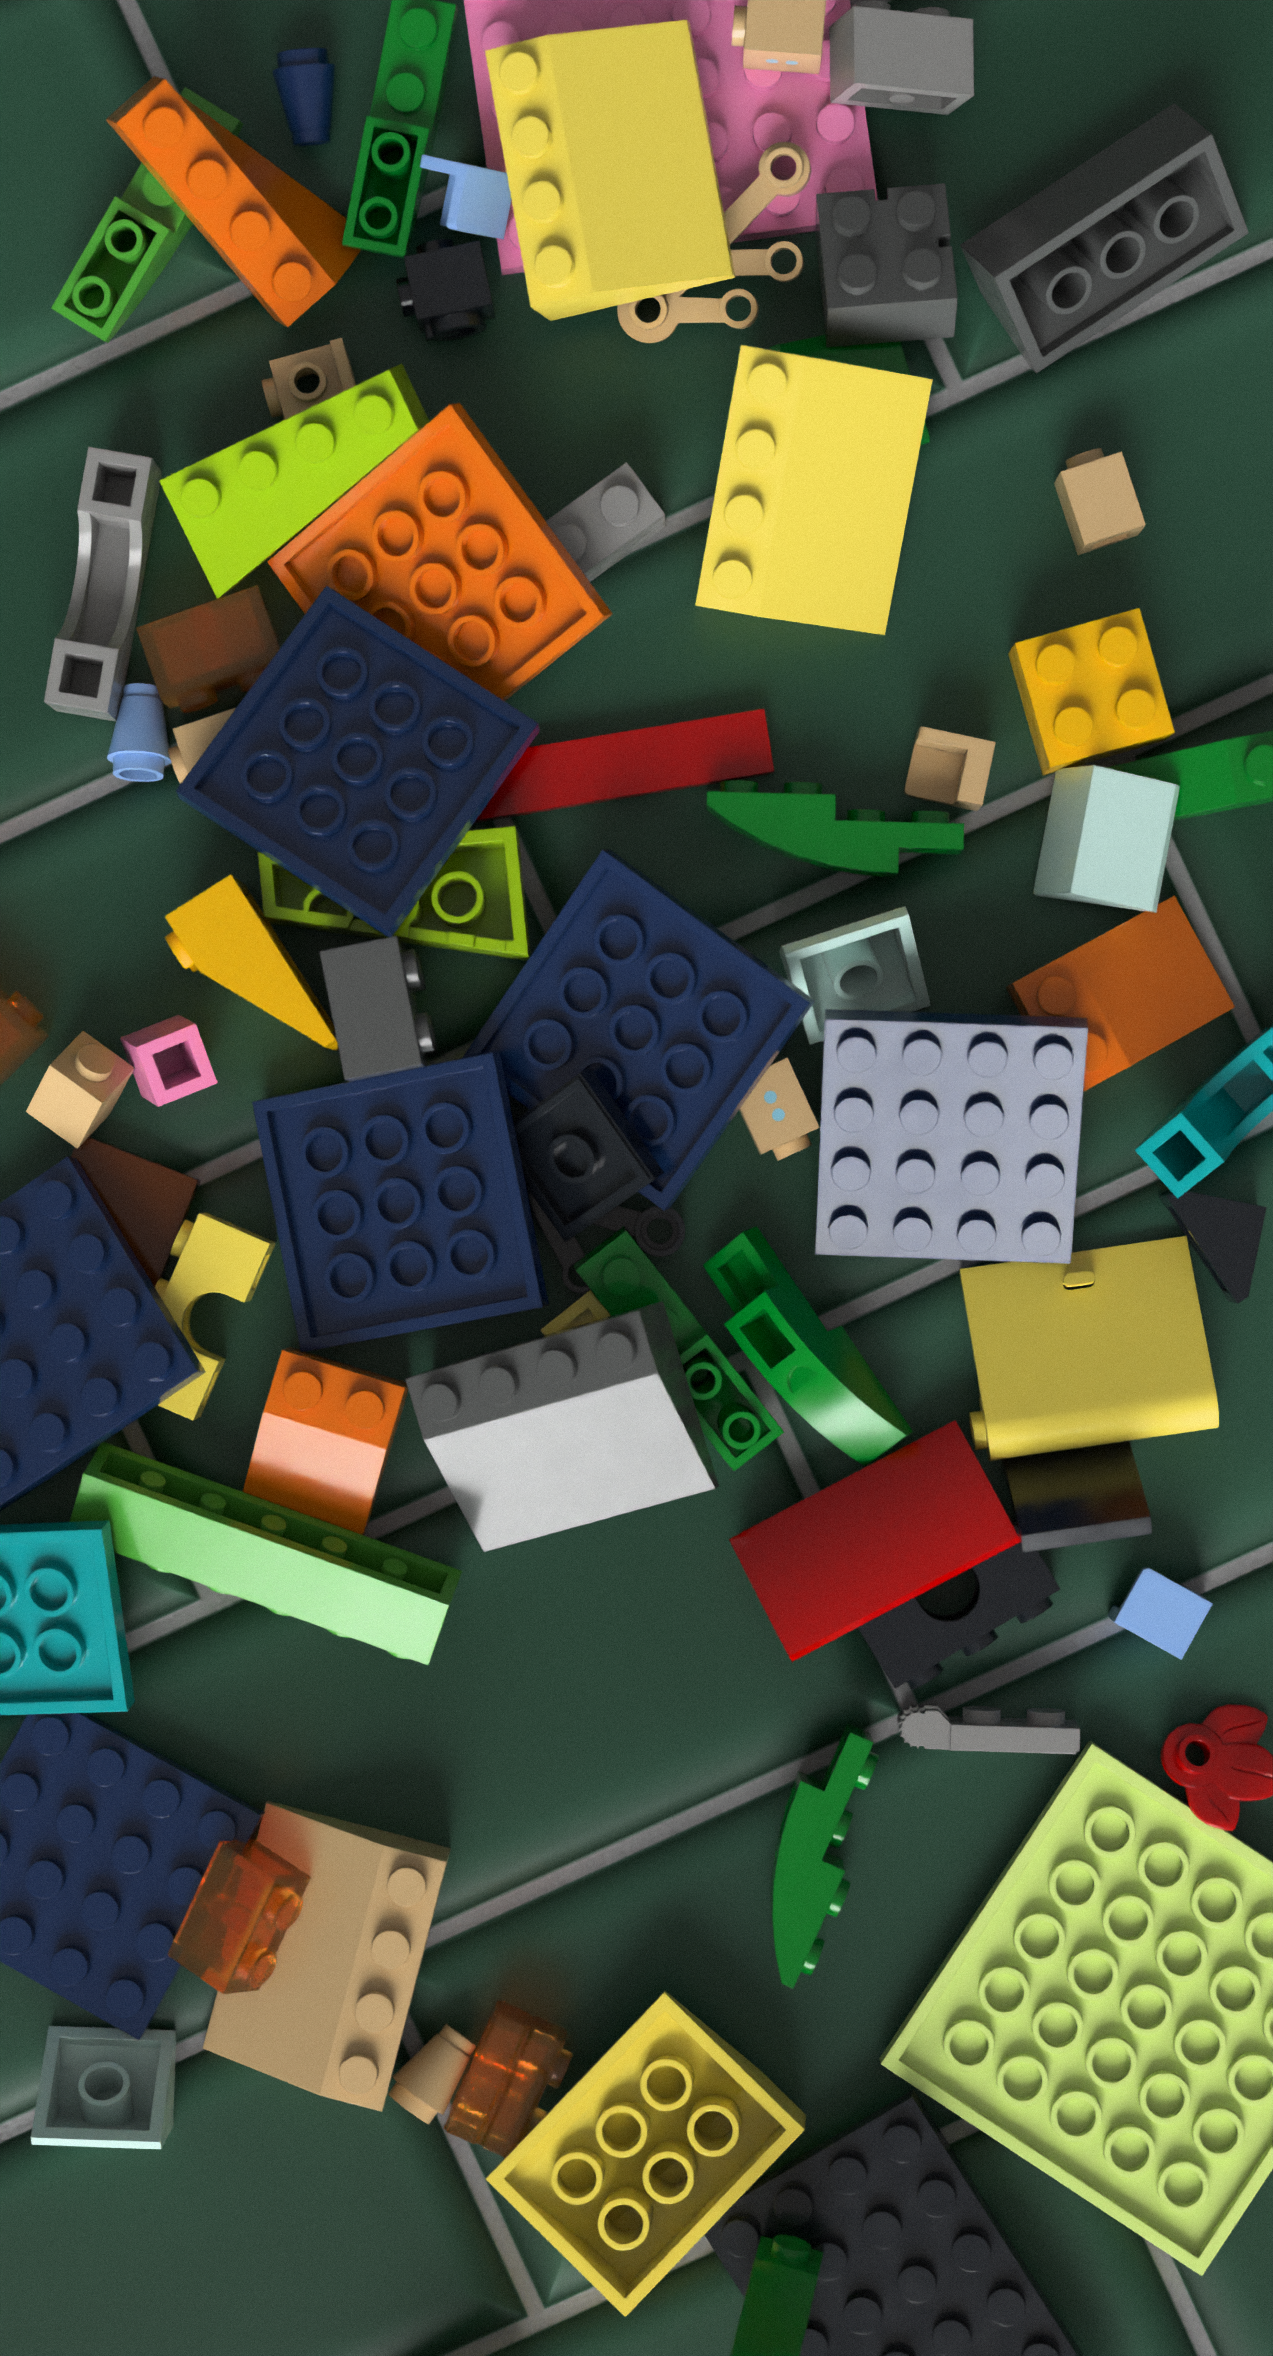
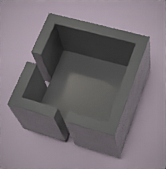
M945 183L887 188V199L875 201L874 189L816 194L815 237L826 347L954 337L958 296L952 246H950L951 232Z
M397 936L319 951L345 1080L351 1082L429 1066L428 1054L438 1053V1045L431 1015H428L427 1012L419 1013L415 992L426 990L419 953H415L414 948L407 950L406 944Z

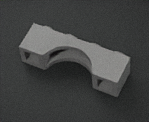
M88 447L77 509L79 546L74 586L64 624L59 634L55 637L44 702L55 711L115 722L117 720L128 672L160 488L159 480L162 477L161 469L151 457Z

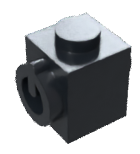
M451 239L433 240L416 247L417 254L404 257L408 276L396 279L404 317L416 315L421 334L425 333L426 340L451 341L481 333L487 328L486 320L495 318L480 241L454 246V242Z

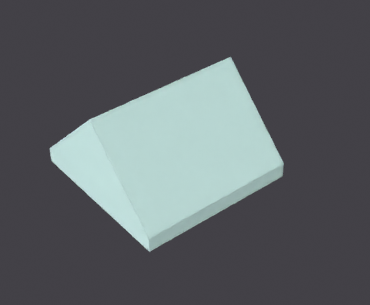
M1096 765L1057 770L1033 894L1042 897L1156 913L1180 786Z
M905 906L783 945L779 951L789 982L815 1000L802 1019L810 1045L824 1040L825 1009L913 1012L931 1006L909 914Z
M49 2026L31 2133L32 2145L162 2149L173 2128L176 2057L175 2030L147 2029L144 2036L138 2040L118 2028Z

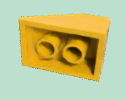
M230 874L165 916L174 930L166 935L165 939L185 969L190 968L193 973L199 970L204 975L322 1046L334 1051L339 1050L334 1023L243 882Z

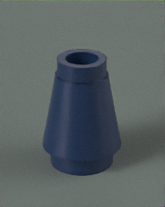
M301 48L277 53L278 68L272 70L289 131L292 133L293 146H315L330 143L336 65L329 63L328 50L326 48Z

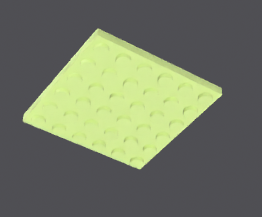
M1089 1740L879 2058L880 2064L1202 2276L1273 2169V1861L1230 1832L1203 1823L1193 1814L1189 1805Z

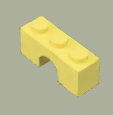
M207 1212L199 1213L195 1223L187 1219L183 1222L171 1249V1255L179 1258L170 1281L160 1278L155 1289L206 1372L158 1404V1406L192 1421L201 1417L226 1358L205 1350L196 1342L190 1330L192 1309L201 1297L212 1292L228 1295L244 1303L251 1301L276 1242Z

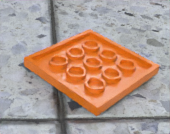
M460 403L447 406L267 561L304 614H306L327 585L503 701L510 698L613 614Z

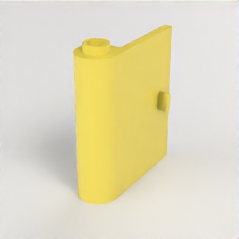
M1187 1236L1072 1252L1071 1264L1004 1262L960 1269L959 1273L980 1391V1411L969 1412L970 1430L974 1450L986 1449L989 1461L1219 1427L1216 1388ZM1093 1284L1091 1287L1073 1290L1065 1289L1068 1287Z

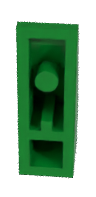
M1273 731L1226 739L1106 768L1180 786L1174 821L1273 802Z
M777 2235L771 2239L761 2236L730 2356H800L824 2252L811 2249V2245L798 2237Z

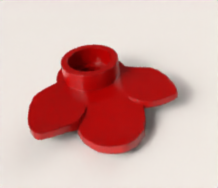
M1233 1704L1217 1707L1208 1714L1201 1724H1184L1172 1730L1162 1744L1161 1762L1165 1772L1175 1783L1185 1787L1190 1810L1199 1820L1211 1827L1233 1831L1239 1818V1801L1264 1800L1273 1796V1755L1266 1748L1257 1744L1265 1730L1268 1717L1257 1708ZM1188 1744H1195L1202 1749L1204 1762L1201 1766H1195L1187 1760L1185 1749Z

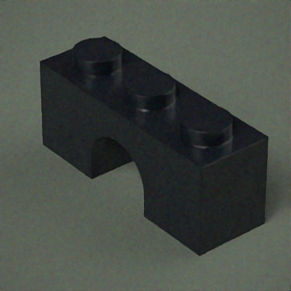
M1014 1517L1010 1521L1018 1534L1017 1525ZM1021 1542L972 1567L975 1577L973 1595L963 1608L954 1613L936 1614L921 1606L916 1598H913L859 1626L858 1629L893 1687L896 1689L906 1682L910 1689L920 1687L944 1670L939 1662L961 1649L965 1656H970L994 1642L998 1638L994 1629L1015 1616L1020 1623H1024L1049 1609L1053 1605L1049 1596L1060 1590V1587L1038 1551L1023 1553Z

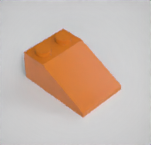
M1175 895L1159 903L1156 913L1145 911L1006 987L1021 1016L1087 1018L1088 1036L1083 1092L1235 1008Z
M293 1347L283 1349L262 1414L243 1492L365 1535L409 1391L407 1383L309 1352H301V1350Z

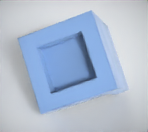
M422 154L420 168L449 174L440 225L456 231L504 239L511 205L507 173Z
M1144 1567L1140 1570L1120 1608L1113 1605L1107 1616L1114 1623L1182 1660L1213 1603L1188 1587L1177 1584L1149 1567Z

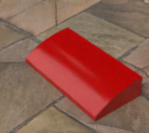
M954 1420L730 1538L729 1541L780 1641L793 1662L1020 1542V1538L959 1425Z

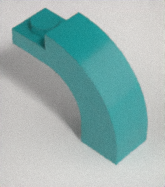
M1273 1025L1263 1029L1207 1077L1135 1149L1138 1155L1177 1199L1222 1164L1239 1142L1273 1111Z

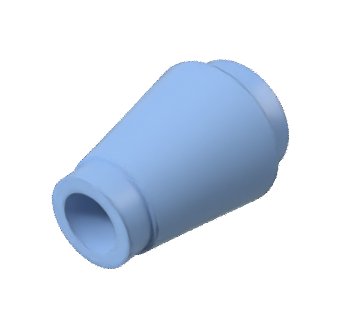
M133 683L125 685L123 688V698L121 699L107 759L113 763V775L117 778L136 782L158 781L164 778V766L171 763L168 752L169 743L163 701L161 700L162 689L158 686Z

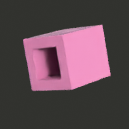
M180 1015L120 1038L128 1062L135 1068L133 1075L141 1096L157 1107L217 1083L196 1023Z

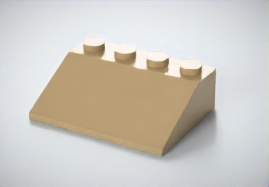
M267 1801L203 2049L319 2096L382 2112L451 1848Z

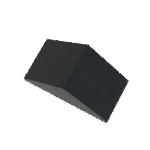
M1169 1189L1160 1194L1159 1198L1183 1234L1187 1236V1240L1228 1302L1238 1304L1249 1297L1267 1207L1189 1191L1185 1192L1178 1199Z

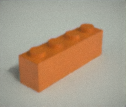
M156 76L152 77L106 118L107 122L275 321L289 327L334 287L360 253V249L342 245L346 217L177 93L166 79Z

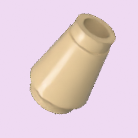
M445 2024L439 2034L437 2033L392 2076L397 2082L388 2095L426 2124H430L437 2112L444 2115L470 2060V2055L477 2046L457 2030Z

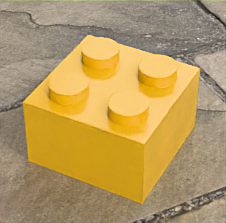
M1140 608L1017 642L1008 653L1042 775L1054 773L1062 768L1075 767L1167 740L1175 732Z

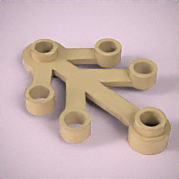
M778 142L764 151L759 161L758 169L760 175L724 212L730 245L777 196H794L807 186L811 177V164L804 150L798 145L791 142ZM781 156H789L796 162L795 174L788 180H779L772 173L774 161ZM788 241L777 242L769 249L731 250L735 276H771L780 282H790L801 274L804 267L802 252L795 244ZM780 250H790L796 256L795 268L787 274L777 273L772 266L774 255ZM739 288L728 291L722 298L681 297L688 289L651 297L659 302L661 311L659 317L650 323L643 322L638 317L637 308L642 300L617 306L618 320L623 330L631 338L642 343H657L665 340L673 334L679 323H726L732 328L744 329L751 326L759 314V305L756 298L749 291ZM735 297H745L751 304V312L743 321H734L728 316V304Z

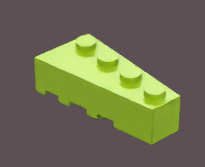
M401 363L159 480L217 599L233 589L252 571L377 468L428 424L429 419Z
M516 827L468 831L392 937L397 936L401 941L408 944L528 961L531 953L520 843ZM258 852L264 917L272 924L373 939L388 938L288 870Z

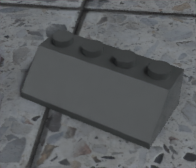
M1174 103L960 244V247L981 294L1030 368L1035 373H1038L1249 232L1212 133Z

